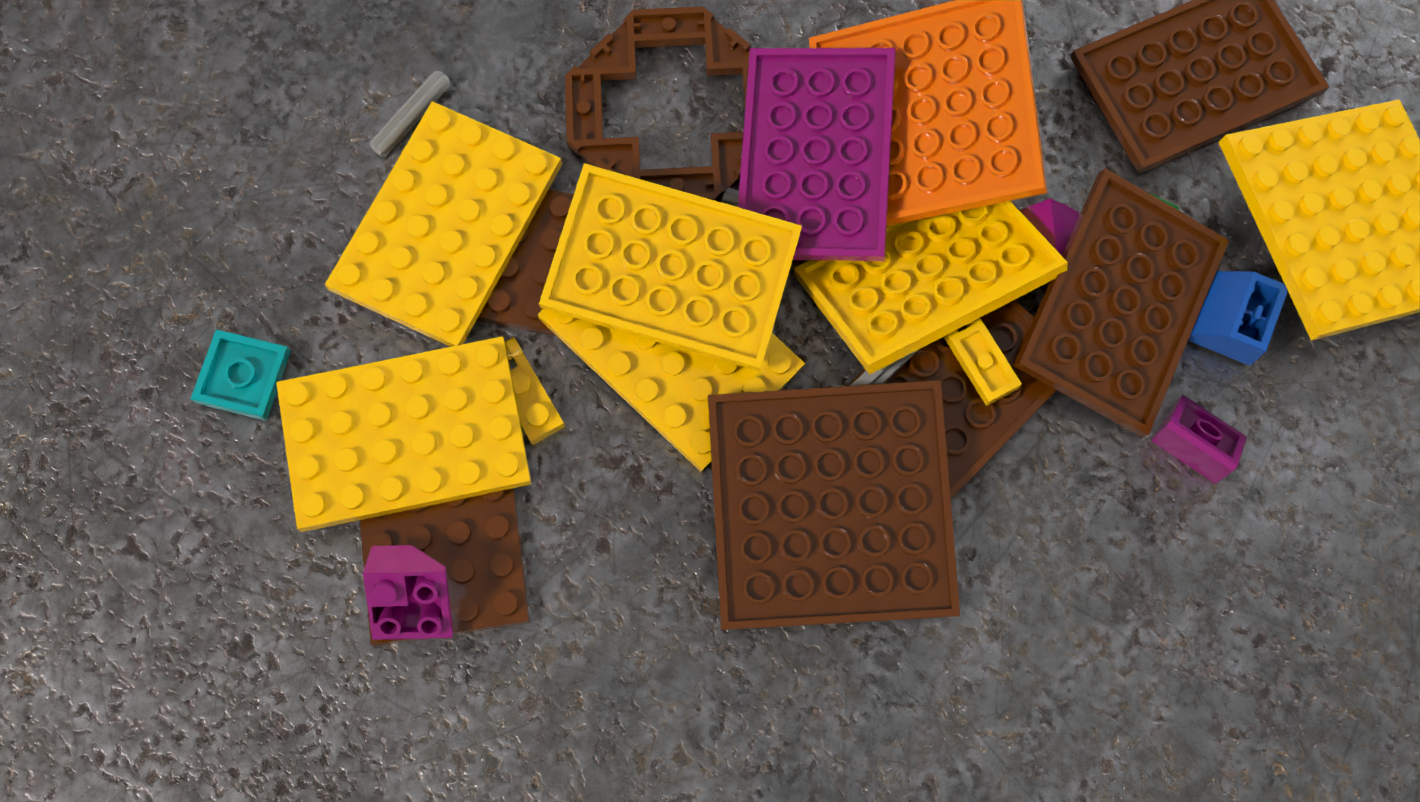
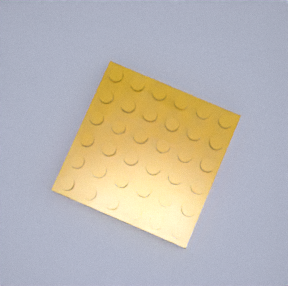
M1400 99L1227 134L1218 142L1311 341L1420 312V139Z

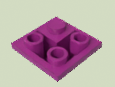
M412 545L371 546L363 571L372 640L453 638L446 567Z

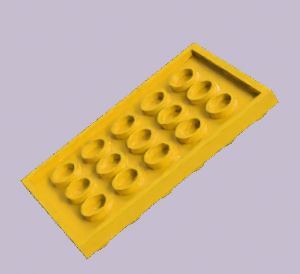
M432 101L326 281V288L337 295L445 345L452 347L464 344L562 166L561 158Z
M584 163L539 306L546 310L760 371L802 226Z
M1011 201L887 226L885 261L809 260L795 267L794 270L797 280L870 375L1052 281L1058 274L1067 271L1068 262Z
M542 309L538 313L539 320L700 472L712 462L708 395L779 391L805 365L772 332L761 370L757 371L550 310Z
M503 336L276 382L296 526L300 532L532 484L506 343Z

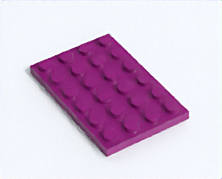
M750 48L738 207L801 225L802 228L793 260L885 261L895 48Z

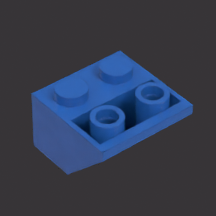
M1216 271L1188 341L1251 366L1268 348L1288 292L1285 284L1256 272Z

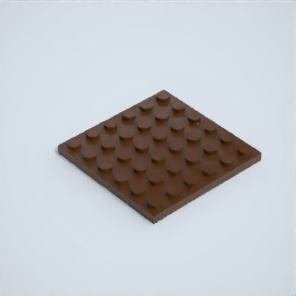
M941 380L708 395L721 630L960 616Z

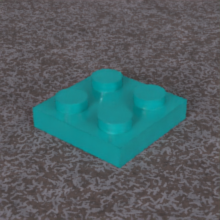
M216 329L190 399L196 404L267 421L277 393L276 382L282 379L291 351L287 346Z

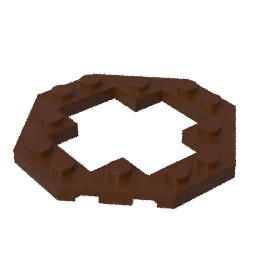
M703 6L633 9L623 19V24L612 34L608 33L589 52L590 56L578 67L574 66L565 75L567 145L589 165L719 201L725 189L728 187L732 188L740 180L743 132L711 133L712 166L640 170L639 137L603 138L601 81L636 79L635 48L705 45L707 76L742 74L745 112L751 44L730 27L726 29L714 19V14Z

